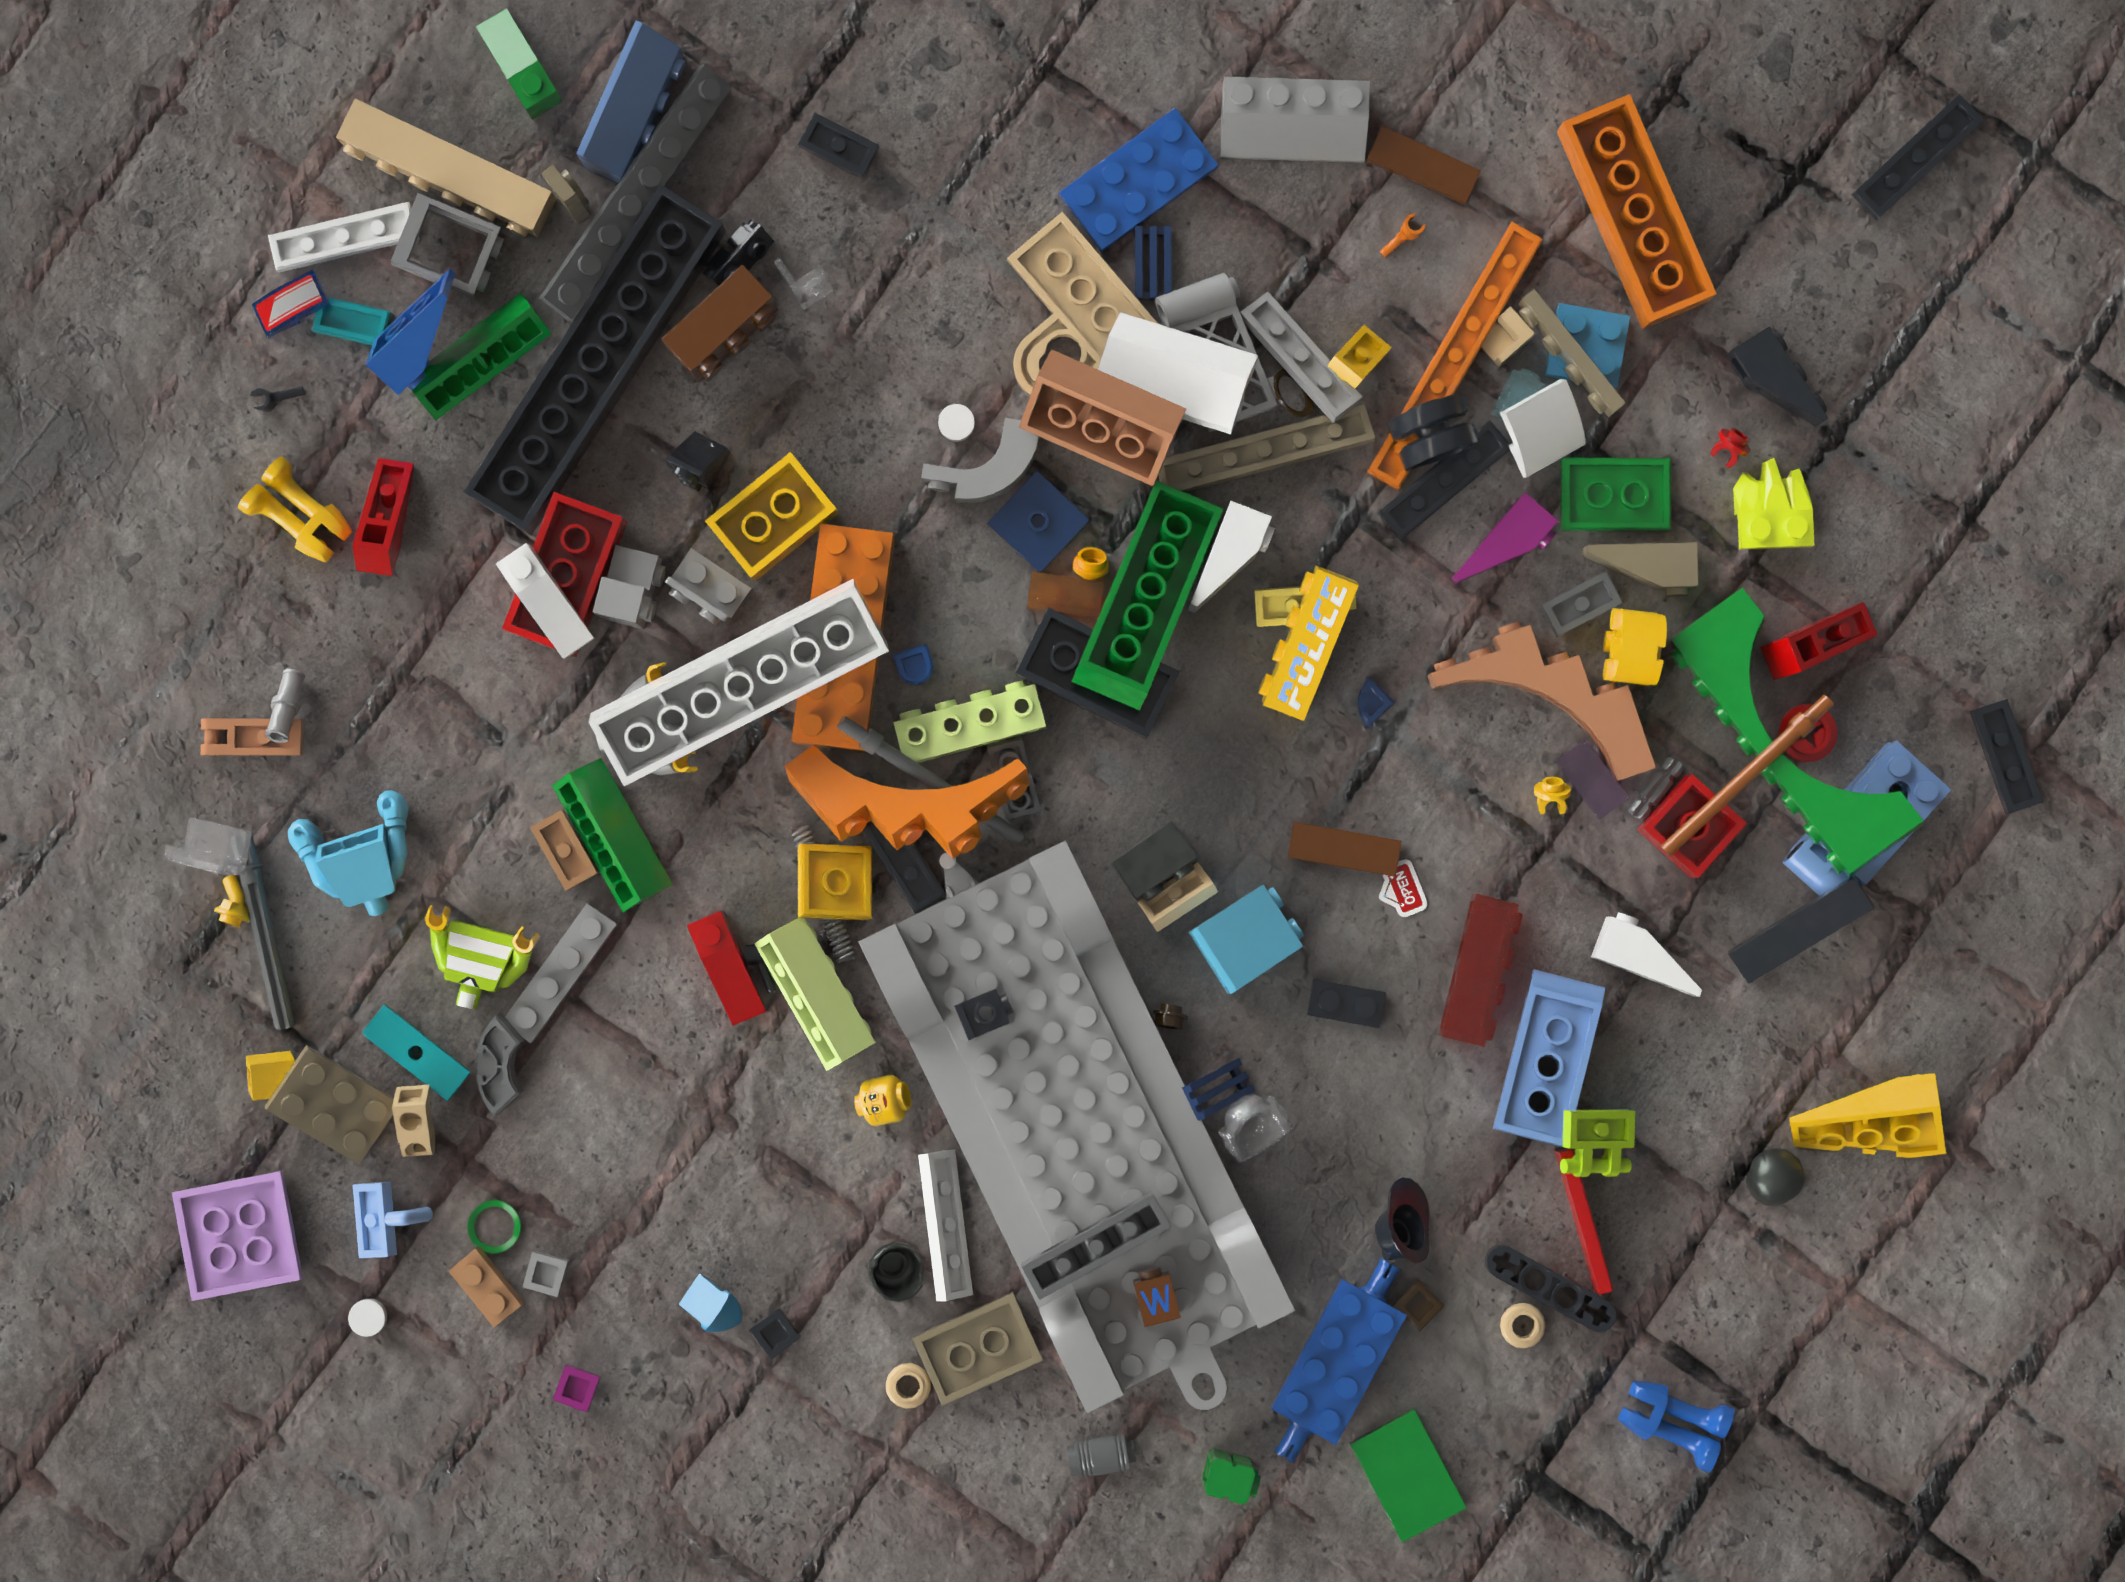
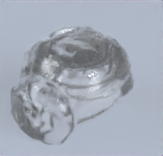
M1251 1094L1241 1097L1227 1108L1224 1127L1219 1130L1218 1134L1223 1139L1227 1151L1238 1162L1243 1163L1248 1158L1256 1157L1269 1147L1277 1144L1286 1133L1292 1130L1293 1125L1290 1122L1286 1109L1283 1105H1279L1275 1096H1269L1264 1099Z

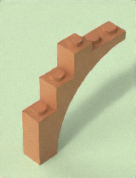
M1518 621L1498 628L1500 635L1491 639L1495 652L1491 653L1490 648L1485 647L1468 653L1470 658L1468 661L1456 664L1455 658L1437 663L1434 665L1436 671L1427 675L1432 689L1457 683L1489 682L1517 687L1543 697L1567 712L1588 732L1603 753L1615 781L1656 768L1628 685L1618 688L1617 683L1612 682L1595 688L1597 695L1593 696L1580 656L1577 655L1569 658L1568 652L1546 658L1548 665L1544 666L1531 625L1521 628Z

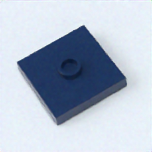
M1036 471L992 517L987 525L1041 574L1090 520L1046 478Z

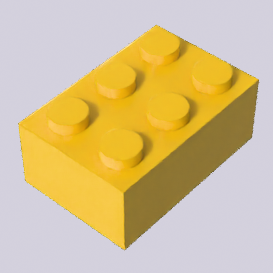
M790 452L706 519L705 522L755 582L819 531L820 523H829L839 512Z

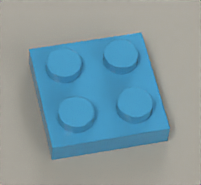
M1559 303L1555 315L1613 388L1616 389L1620 377L1630 316ZM1548 353L1544 376L1572 381L1565 372L1567 365L1560 356L1554 357Z

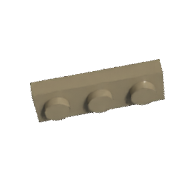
M552 164L541 173L557 198L579 225L590 217L584 207L589 201L566 169L559 173Z

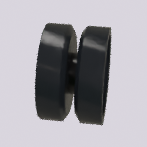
M1462 393L1427 401L1387 422L1394 441L1403 442L1414 438L1418 439L1404 446L1399 452V457L1405 471L1443 460L1480 442L1474 424L1462 423L1450 427V424L1464 418L1469 411Z

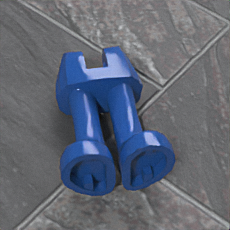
M1633 1381L1628 1394L1640 1399L1644 1403L1654 1405L1651 1416L1648 1417L1637 1410L1622 1407L1618 1420L1644 1440L1654 1435L1685 1448L1693 1454L1696 1466L1700 1470L1710 1473L1719 1456L1720 1441L1663 1420V1415L1667 1413L1723 1439L1731 1427L1735 1409L1727 1405H1719L1713 1409L1697 1407L1668 1395V1386L1658 1383Z

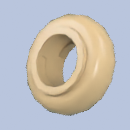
M1518 1303L1510 1306L1502 1315L1500 1323L1501 1333L1505 1340L1512 1346L1523 1349L1533 1347L1540 1342L1546 1327L1544 1316L1540 1310L1528 1303ZM1520 1315H1527L1533 1320V1329L1526 1336H1519L1513 1331V1321Z
M904 1363L893 1368L886 1380V1393L889 1399L895 1405L905 1409L915 1408L923 1404L931 1390V1382L927 1372L919 1365L913 1363ZM911 1375L918 1380L920 1389H918L915 1395L905 1396L899 1392L897 1384L901 1377Z

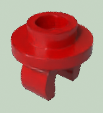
M1722 428L1718 433L1721 440L1714 444L1710 455L1714 457L1721 449L1729 450L1731 457L1725 466L1731 468L1736 464L1739 455L1747 456L1751 451L1747 444L1749 439L1736 428H1731V430Z

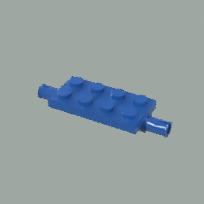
M1380 1258L1366 1287L1362 1285L1359 1288L1342 1278L1339 1281L1271 1405L1272 1410L1285 1416L1290 1422L1286 1433L1275 1449V1452L1280 1456L1284 1457L1287 1453V1460L1295 1463L1310 1434L1314 1435L1315 1433L1335 1445L1339 1441L1407 1316L1386 1303L1388 1299L1385 1298L1398 1272L1401 1271L1399 1267L1392 1263L1390 1265L1388 1261Z

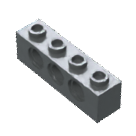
M1150 1192L1022 1262L1021 1267L1038 1299L1041 1300L1170 1229L1171 1225L1153 1192Z

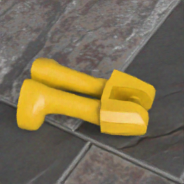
M283 456L274 460L262 476V482L290 501L307 515L310 520L305 524L260 484L254 485L244 495L238 505V509L248 516L263 514L271 518L296 539L295 548L326 563L335 552L322 539H318L313 535L316 529L323 524L330 533L338 536L343 541L353 533L345 518L333 504L326 507L322 506L296 483L292 477V465Z

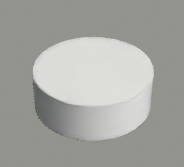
M952 404L942 410L939 415L938 425L941 434L946 439L960 442L966 440L972 434L975 421L972 412L966 406Z
M363 1299L351 1308L348 1316L349 1325L360 1336H373L385 1327L387 1311L378 1300Z

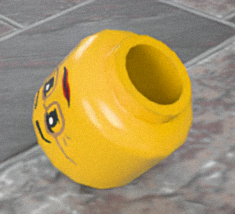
M894 1075L865 1080L861 1084L859 1094L855 1095L854 1100L858 1115L864 1116L866 1121L873 1126L901 1121L912 1105L908 1085L904 1081L901 1082Z

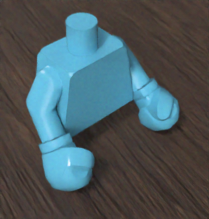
M394 790L384 791L377 800L378 811L384 819L385 826L381 824L324 843V837L320 833L319 828L308 819L294 821L287 831L289 843L299 854L300 860L305 862L314 886L333 898H339L346 907L364 903L370 916L383 914L389 909L385 896L395 891V881L403 875L408 854L405 831L407 829L406 820L409 806L404 795Z

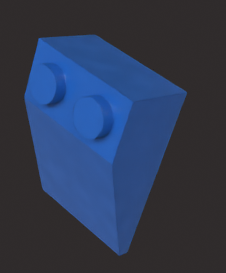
M451 268L376 337L365 365L398 395L406 387L411 390L414 389L426 376L424 370L430 363L428 356L455 276V272Z

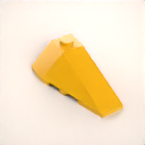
M1935 1073L1897 1077L1789 1118L1794 1147L1839 1151L1844 1146L1862 1148V1154L1875 1155L1876 1149L1896 1151V1157L1903 1158L1946 1154Z

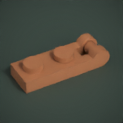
M201 719V730H204V744H201L200 755L303 756L304 719H293L289 739L285 743L271 741L265 736L270 719ZM228 730L227 744H219V731Z

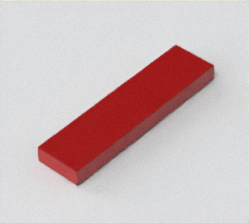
M1559 1148L1554 1150L1559 1169L1562 1159H1572L1575 1156L1573 1149ZM1560 1169L1594 1291L1600 1295L1612 1292V1282L1582 1178L1575 1177L1573 1173L1563 1174Z

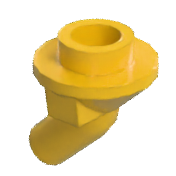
M229 875L223 879V884L230 900L224 899L222 904L215 908V912L221 914L219 921L240 928L242 922H250L249 911L244 906V894L237 876Z

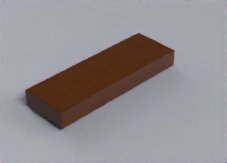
M1384 126L1381 127L1366 160L1373 165L1464 206L1481 171Z
M1293 822L1287 858L1396 877L1402 841Z

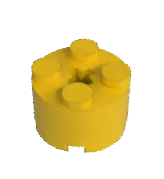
M1612 608L1610 616V629L1612 631L1606 630L1603 640V652L1609 653V659H1605L1603 680L1640 685H1657L1664 661L1660 659L1662 647H1666L1667 622L1665 615L1655 612Z

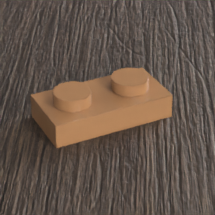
M560 810L530 827L565 891H569L599 874L564 810Z
M480 1246L448 1270L494 1328L525 1303Z

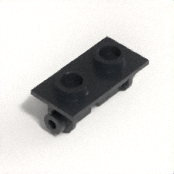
M752 219L747 224L743 222L727 241L735 250L730 254L721 247L711 260L705 264L707 269L703 274L711 282H715L719 286L741 265L749 271L759 259L766 255L769 247L775 241L760 224L755 223Z

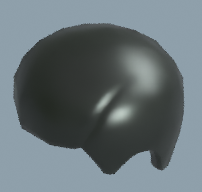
M1770 1148L1759 1153L1753 1159L1746 1177V1185L1752 1197L1763 1205L1780 1206L1796 1198L1805 1182V1172L1800 1159L1787 1149Z
M893 1241L880 1246L869 1260L868 1275L873 1288L885 1300L902 1302L911 1299L924 1284L923 1261L919 1253L907 1243Z

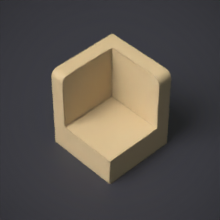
M1510 306L1499 316L1481 349L1500 368L1526 345L1535 333Z

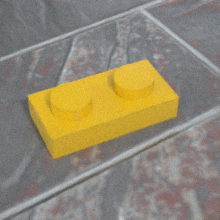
M1363 325L1332 358L1327 366L1336 372L1340 379L1348 382L1356 389L1392 347L1366 325Z

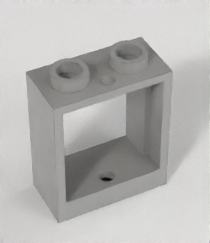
M417 193L392 256L391 265L435 283L443 275L442 273L409 259L428 212L487 236L469 284L454 278L451 290L474 299L477 290L484 292L491 272L485 270L489 258L497 259L503 245L504 238L498 236L501 227Z

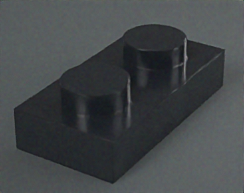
M815 112L798 143L799 148L862 180L865 178L880 148L878 144Z
M1313 979L1307 1015L1380 1028L1386 992Z

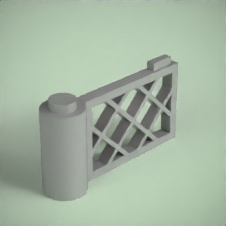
M1221 273L1155 298L1156 308L1163 326L1185 333L1192 331L1206 337L1208 340L1257 355L1236 305V298L1240 297V291L1233 277L1228 278L1225 273ZM1229 317L1232 318L1237 330L1233 341L1213 333L1218 321ZM1212 324L1209 331L1202 329V327ZM1239 337L1243 346L1236 344ZM1259 358L1254 370L1256 379L1251 378L1248 384L1260 388L1266 402L1253 406L1243 401L1242 408L1245 410L1241 411L1237 422L1277 406L1275 399L1278 398L1274 390V377L1266 378ZM1207 427L1209 432H1212V431L1215 430V429H1212V428Z

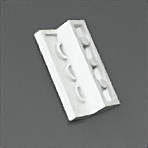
M1120 312L1108 336L1098 370L1187 408L1183 420L1231 434L1242 411L1245 390L1256 368L1258 355Z

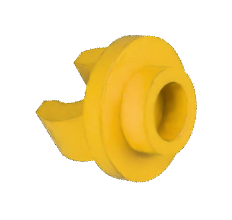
M1546 777L1541 782L1535 784L1534 794L1538 797L1537 806L1540 814H1545V807L1551 801L1557 802L1559 814L1565 813V799L1570 797L1571 787L1564 783L1561 778Z

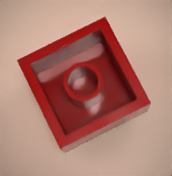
M1693 774L1684 776L1636 829L1690 879L1699 878L1747 824L1746 821L1726 805L1670 857L1660 846L1715 796Z

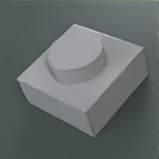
M533 1251L522 1287L559 1297L570 1260Z

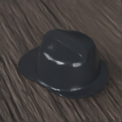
M1402 1177L1394 1181L1389 1191L1388 1209L1378 1218L1375 1224L1376 1239L1382 1248V1256L1385 1260L1391 1261L1398 1258H1406L1411 1262L1420 1263L1429 1254L1428 1201L1419 1184L1411 1178Z

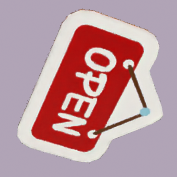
M1407 859L1398 861L1396 877L1383 875L1385 881L1379 894V899L1395 907L1401 917H1408L1423 911L1428 904L1411 861Z

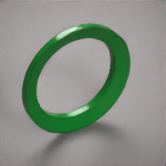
M488 1200L479 1204L471 1212L467 1222V1231L474 1246H480L486 1253L497 1254L510 1249L516 1243L521 1232V1221L517 1211L510 1204L501 1200ZM488 1207H501L508 1211L513 1218V1235L508 1242L501 1246L484 1244L475 1232L477 1216Z

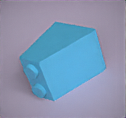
M1264 884L1257 887L1188 932L1228 994L1234 993L1303 947L1299 939L1304 937L1293 918L1287 921L1283 916L1280 908L1284 906V903L1273 887L1269 890L1266 889Z

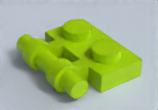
M1564 1110L1563 1147L1575 1149V1156L1572 1159L1561 1160V1172L1563 1174L1573 1173L1575 1177H1588L1591 1173H1602L1605 1177H1615L1619 1173H1629L1632 1168L1631 1160L1629 1158H1621L1622 1148H1634L1636 1111ZM1604 1148V1155L1601 1158H1592L1593 1149Z

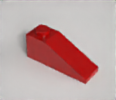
M383 458L377 459L352 544L356 571L393 576L402 543L414 463Z
M1861 602L1760 646L1773 680L1802 672L1878 634L1865 603Z
M718 911L688 924L687 928L700 959L732 1026L767 1012L725 911Z

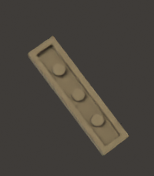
M1533 289L1518 303L1521 308L1519 314L1530 328L1536 326L1544 336L1542 343L1549 353L1554 357L1559 355L1567 365L1565 372L1576 385L1582 384L1590 395L1587 398L1592 407L1600 414L1605 412L1608 417L1613 415L1626 404L1625 401L1537 291Z

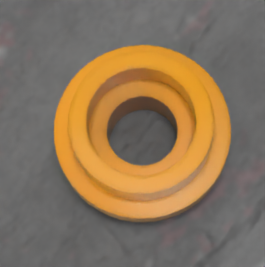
M1086 547L1081 549L1074 558L1073 570L1084 579L1095 580L1108 573L1109 561L1105 552L1101 549Z

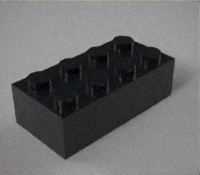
M1048 607L1016 671V676L1147 740L1180 671L1160 663L1140 710L1073 683L1071 681L1093 629Z

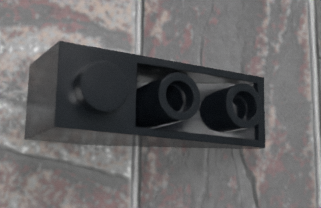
M1767 327L1726 355L1743 384L1749 389L1814 426H1818L1828 419L1825 414L1827 407L1823 399L1817 393L1812 394L1805 383L1807 381L1806 373L1797 362L1792 363L1785 352L1788 350L1787 344L1778 332L1773 333L1771 328Z
M694 431L668 456L667 461L674 468L672 473L677 475L676 478L680 480V483L697 492H700L702 487L711 491L731 452L727 447Z

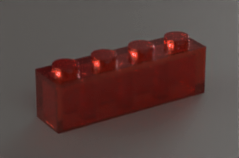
M1472 894L1438 1036L1485 1047L1486 1040L1492 1041L1497 1020L1492 1019L1494 1006L1501 1005L1505 992V984L1500 983L1503 969H1510L1514 949L1509 948L1512 934H1518L1523 914L1517 912L1519 904L1480 894Z

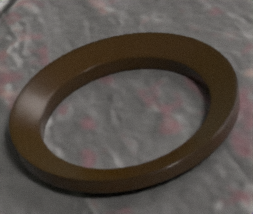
M1282 368L1274 376L1275 394L1287 412L1296 417H1306L1312 412L1314 401L1301 388L1305 398L1304 409L1296 411L1286 404L1279 390V381L1283 376L1293 378Z

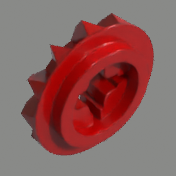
M1813 704L1798 705L1788 711L1782 717L1777 731L1778 734L1781 735L1790 726L1789 721L1799 712L1803 714ZM1828 711L1813 724L1815 727L1820 726V729L1816 730V733L1812 735V744H1809L1807 739H1799L1785 750L1790 758L1802 762H1814L1824 758L1832 751L1837 740V727Z

